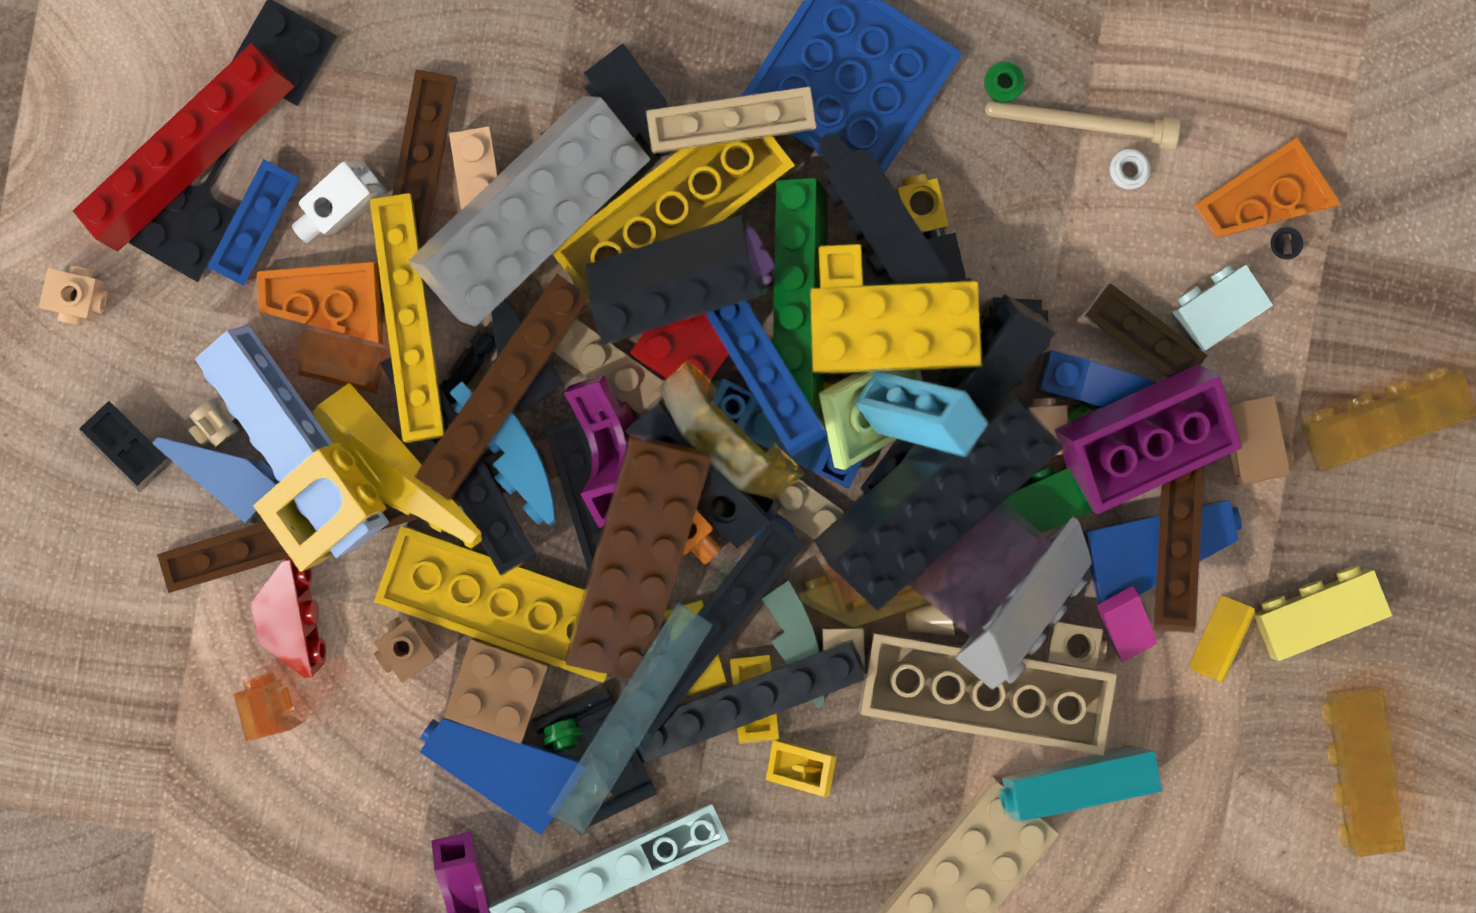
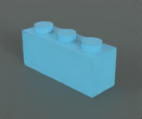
M879 371L874 373L853 402L878 434L962 456L967 455L988 425L965 392Z

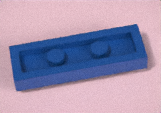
M263 159L207 268L244 286L300 178Z

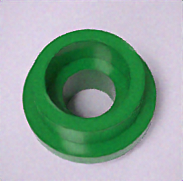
M1004 61L992 65L984 77V88L987 94L997 102L1006 103L1015 100L1022 93L1025 85L1023 72L1017 65L1011 62ZM1005 74L1011 78L1012 85L1010 88L1004 89L998 85L997 79L1000 75Z
M574 719L560 721L544 729L546 738L543 740L545 748L554 747L555 752H563L578 745L577 739L583 735L581 727L576 726Z

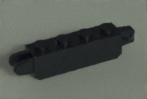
M829 132L824 134V137H821V141H819V148L830 168L824 171L829 183L823 187L834 205L837 207L843 203L851 215L845 222L856 240L859 241L865 237L873 251L868 253L867 257L877 273L881 275L887 272L894 285L951 283L948 272L871 152L857 150L851 153L838 134L835 135L834 132L832 134Z

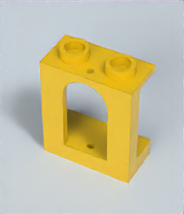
M339 442L317 449L253 505L300 572L324 562L332 555L330 550L366 519L386 509L376 487L365 479L355 465V459L352 454L343 448ZM318 478H327L339 487L343 502L337 515L316 532L307 518L300 513L293 499Z

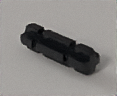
M478 330L470 341L472 344L470 348L466 347L448 372L450 375L448 380L444 379L440 384L451 404L457 400L450 392L461 382L466 385L469 384L484 362L483 356L485 353L489 355L495 346V339L483 330Z

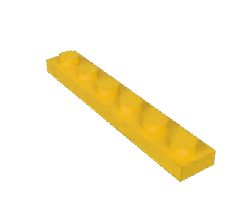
M408 193L369 199L403 442L408 443L441 438L445 433L425 284L423 278L408 262L420 250L413 198Z

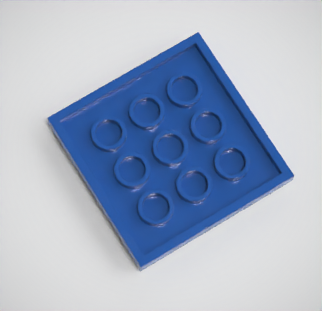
M804 0L741 97L810 87L816 130L790 133L788 135L822 156L823 153L820 151L819 141H821V137H824V134H828V132L832 134L834 132L835 135L838 134L842 138L841 141L845 142L851 153L857 150L871 152L885 174L963 53L883 0Z

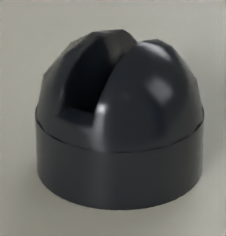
M1291 227L1278 229L1272 235L1270 241L1272 252L1282 260L1296 258L1302 252L1304 245L1301 234ZM1283 234L1291 235L1292 254H1284Z

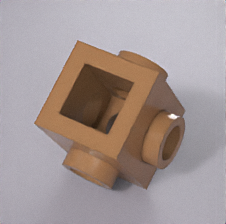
M398 616L378 630L382 637L374 642L378 648L374 655L387 673L392 670L394 671L401 683L439 658V655L430 644L435 641V638L422 620L416 623L411 617L402 622ZM401 640L409 644L410 650L408 653L400 649Z

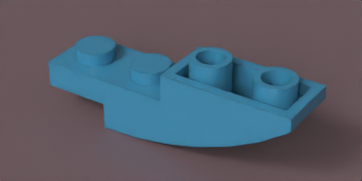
M463 382L450 392L457 400L452 405V408L457 413L460 412L473 393ZM512 412L488 446L495 454L501 449L505 453L493 464L499 471L495 479L510 495L516 490L527 501L522 508L538 525L545 521L548 525L553 526L558 521L549 475L533 440Z

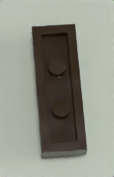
M1111 283L1107 284L1084 315V317L1167 378L1195 365H1201L1208 356Z

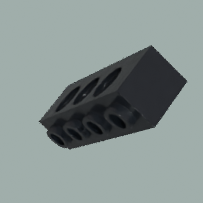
M671 387L640 412L625 431L628 435L633 434L674 444L668 438L671 437L680 446L710 452L712 459L697 510H700L715 525L718 533L723 538L729 540L737 549L767 526L782 505ZM724 496L730 498L734 503L726 500Z

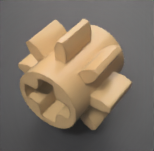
M212 398L190 415V418L196 425L188 431L200 446L210 442L216 449L239 432L238 427L234 424V421L237 419L230 414L225 401L219 405Z

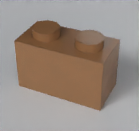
M1271 395L1229 404L1242 446L1241 449L1229 454L1235 485H1244L1291 475L1289 466L1294 465V456L1290 443L1284 442L1281 426L1286 425V418L1282 403H1276L1275 396Z

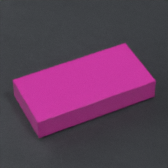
M1133 586L1097 605L1115 653L1122 663L1157 644L1141 599Z

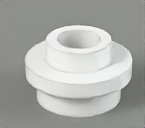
M1135 149L1120 151L1113 157L1109 168L1113 182L1118 187L1126 190L1141 187L1148 180L1151 171L1148 158L1142 152ZM1125 163L1134 164L1136 167L1135 176L1127 177L1124 175L1122 167Z

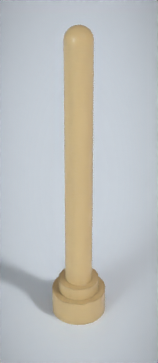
M990 101L985 106L986 114L994 118L1149 138L1151 143L1159 144V148L1176 150L1179 139L1181 120L1176 117L1163 116L1162 120L1155 119L1154 123L997 101Z

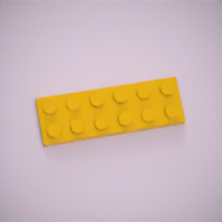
M403 525L400 526L374 603L602 683L605 682L607 676L606 673L568 666L565 662V656L585 589L520 566L500 576L488 555Z

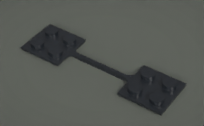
M266 0L233 60L250 44H253L271 58L295 86L283 99L298 107L338 36L276 1ZM239 139L218 158L208 178L202 185H189L129 241V244L192 280L199 282L236 212L217 201L211 194V188Z

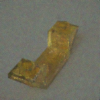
M688 360L659 386L658 389L680 433L696 449L710 452L712 457L711 463L739 490L775 500L803 476L804 471L776 444L765 453L712 402L717 388Z
M955 545L951 546L919 575L922 586L915 588L914 581L910 582L878 611L863 597L852 600L854 608L847 610L838 581L828 582L826 575L803 582L805 590L797 593L801 602L854 628L930 603L956 553Z

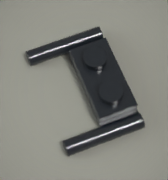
M605 685L532 720L537 733L541 734L546 727L575 717L607 786L614 796L578 814L584 829L658 794Z

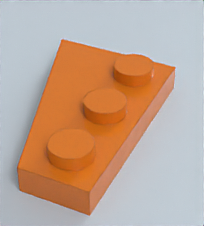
M1296 137L1193 206L1214 238L1217 239L1337 207L1342 204Z
M363 262L257 271L259 312L383 344L378 263Z

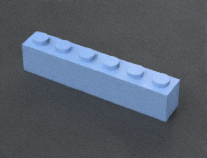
M249 325L225 331L195 358L203 370L205 379L219 392L226 402L228 411L241 423L248 433L252 445L263 454L279 482L317 449L333 444ZM318 478L294 498L298 510L309 519L316 531L337 515L343 502L339 487L327 478ZM382 512L369 517L330 551L338 558L357 550L386 526L389 521Z

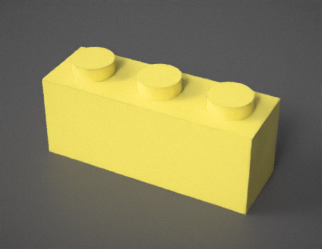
M1359 565L1352 566L1336 573L1338 577L1336 581L1323 585L1322 580L1315 581L1300 587L1301 595L1288 600L1285 599L1284 595L1261 603L1263 610L1256 612L1254 618L1270 658L1281 661L1391 617L1392 613L1375 571L1369 569L1361 570Z

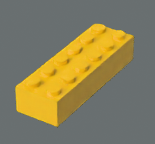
M773 136L681 149L582 224L552 254L576 286L589 295L586 264L730 219L776 184V180H782L794 170L795 165Z

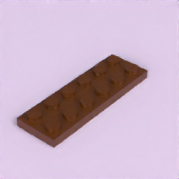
M633 434L629 435L565 656L566 665L645 681L712 459L710 452Z

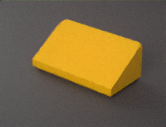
M1221 596L1193 654L1189 668L1220 683L1224 682L1256 612L1254 611L1255 608L1226 596Z

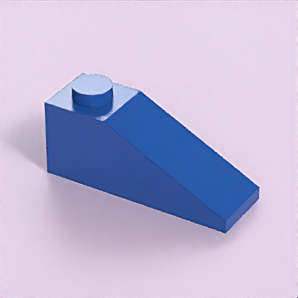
M1049 350L1045 353L1035 391L1100 409L1158 382L1087 359Z

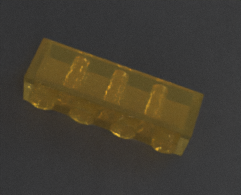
M1447 366L1440 367L1424 373L1426 381L1411 386L1409 379L1385 387L1388 394L1373 399L1371 393L1348 400L1350 408L1335 413L1332 406L1309 414L1311 422L1302 424L1301 428L1316 470L1326 471L1475 418L1476 407L1463 370L1449 372Z
M1369 686L1326 692L1327 703H1323L1322 712L1326 727H1331L1333 743H1328V756L1331 766L1337 768L1338 783L1333 784V793L1337 807H1342L1344 823L1339 824V837L1342 847H1347L1348 852L1356 857L1406 851L1384 689Z

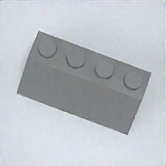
M1074 517L1070 518L1038 545L956 655L955 659L992 690L1005 680L1010 684L1016 680L1026 667L1022 659L1027 652L1032 655L1047 638L1043 630L1048 624L1051 626L1055 625L1068 609L1063 604L1068 596L1071 598L1075 597L1087 583L1088 579L1083 575L1093 562L1078 520Z

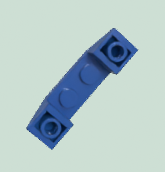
M725 379L721 380L704 413V416L848 489L864 460L862 459L845 470L835 468L828 435L791 456L754 394Z

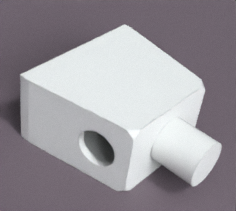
M343 161L299 201V205L305 214L292 224V228L305 243H309L321 232L324 235L338 234L371 208L369 199L384 197L389 192L364 161ZM330 203H332L333 207L332 212L330 210Z

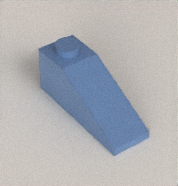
M157 437L152 443L244 523H252L259 513L253 505L280 483L276 480L270 464L263 459L256 463L253 459L164 437Z

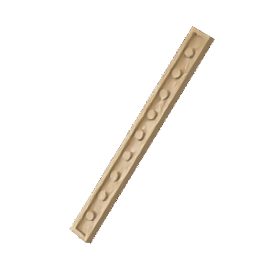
M576 320L554 352L590 379L604 374L615 397L622 402L627 401L629 407L637 413L642 412L671 387L611 343L602 345L600 336L579 320ZM673 389L782 504L777 513L815 540L845 513L732 430L704 416V410Z

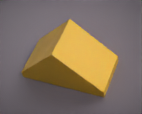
M773 740L766 780L822 797H829L837 756L832 750Z

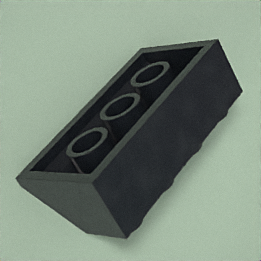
M743 215L586 264L589 302L602 345L618 342L767 295Z

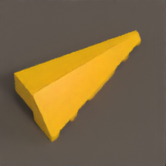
M350 383L316 406L312 415L333 444L339 442L343 448L352 454L355 459V465L365 479L376 487L383 503L408 516L412 513L429 522L431 528L439 532L444 530L463 540L469 548L482 541L481 532L452 499L448 501L414 477L422 466L421 463Z

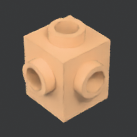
M70 265L68 272L47 268L38 308L58 312L57 321L82 326L83 318L96 321L97 313H103L107 302V290L103 289L104 281L93 278L94 270ZM77 292V298L74 300V295Z

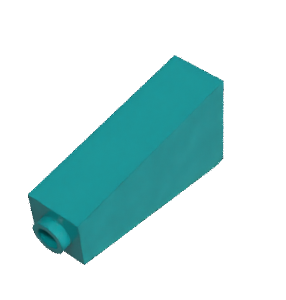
M1125 746L1105 751L1104 756L1093 754L1003 777L1004 788L1000 789L999 795L1004 813H1009L1011 819L1023 822L1163 791L1155 751L1135 746Z

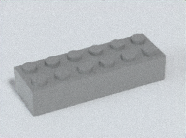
M582 96L416 252L408 262L460 322L477 326L630 180L650 158L601 97Z

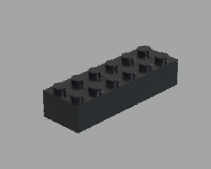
M1000 377L972 400L988 425L966 456L921 445L814 540L828 565L877 611L1063 449L1045 424Z

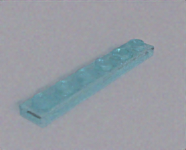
M681 603L676 605L548 814L581 835L585 833L714 624Z

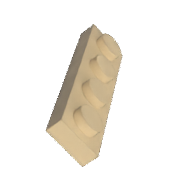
M810 87L646 111L653 154L816 130Z

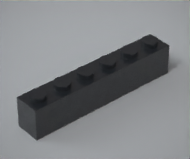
M1004 294L980 326L981 367L949 368L937 386L965 392L972 401L994 380L1000 377L1013 391L1015 387L1022 383L1026 372L1038 356L1047 350L1056 332L1040 314ZM896 439L860 487L863 493L867 494L921 445Z

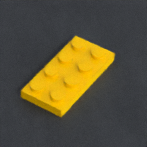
M978 282L811 289L814 374L981 367Z

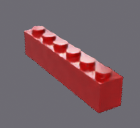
M250 44L73 210L74 214L95 240L118 252L295 86L271 58L253 44Z

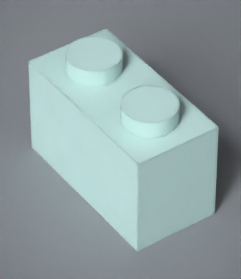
M1232 264L1211 276L1215 284L1201 292L1197 286L1177 299L1181 306L1172 311L1193 345L1201 351L1207 350L1273 306L1247 265L1235 270Z

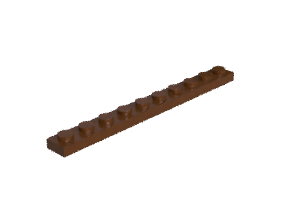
M548 438L534 441L549 478L559 477ZM503 451L482 457L502 494L507 493V491L495 479L499 471L493 464L505 454ZM454 495L452 497V500L457 504L458 507H460V504ZM383 503L386 509L382 513L389 523L381 530L420 518L412 513L408 516ZM265 522L157 554L168 593L276 562L288 556Z

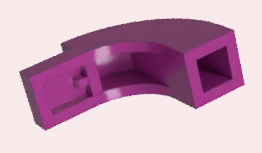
M604 374L569 385L564 393L589 442L592 471L589 481L581 492V496L599 528L604 525L629 435L625 431L635 419L627 401L618 403Z
M469 831L431 840L434 872L443 895L447 913H491L489 910L491 903L485 876L472 832Z

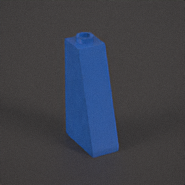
M1230 500L1202 504L1200 561L1239 540L1237 531L1242 530L1241 516L1237 506L1231 507ZM1159 514L1082 531L1093 562L1090 566V572L1098 604L1132 586L1138 595L1155 587Z
M442 718L440 723L432 719L419 738L425 742L420 750L421 754L540 835L589 765L585 760L563 752H555L553 749L545 748L526 740L519 744L446 718Z

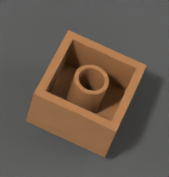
M473 637L467 647L443 718L521 744L525 739L550 664Z

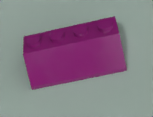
M1200 364L1055 429L1058 441L1063 447L1062 453L1066 465L1096 514H1100L1242 448L1220 375Z

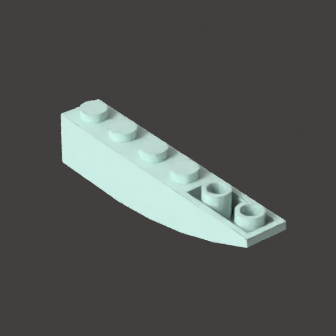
M710 804L611 846L491 902L489 910L491 913H578L729 842V839L713 804Z

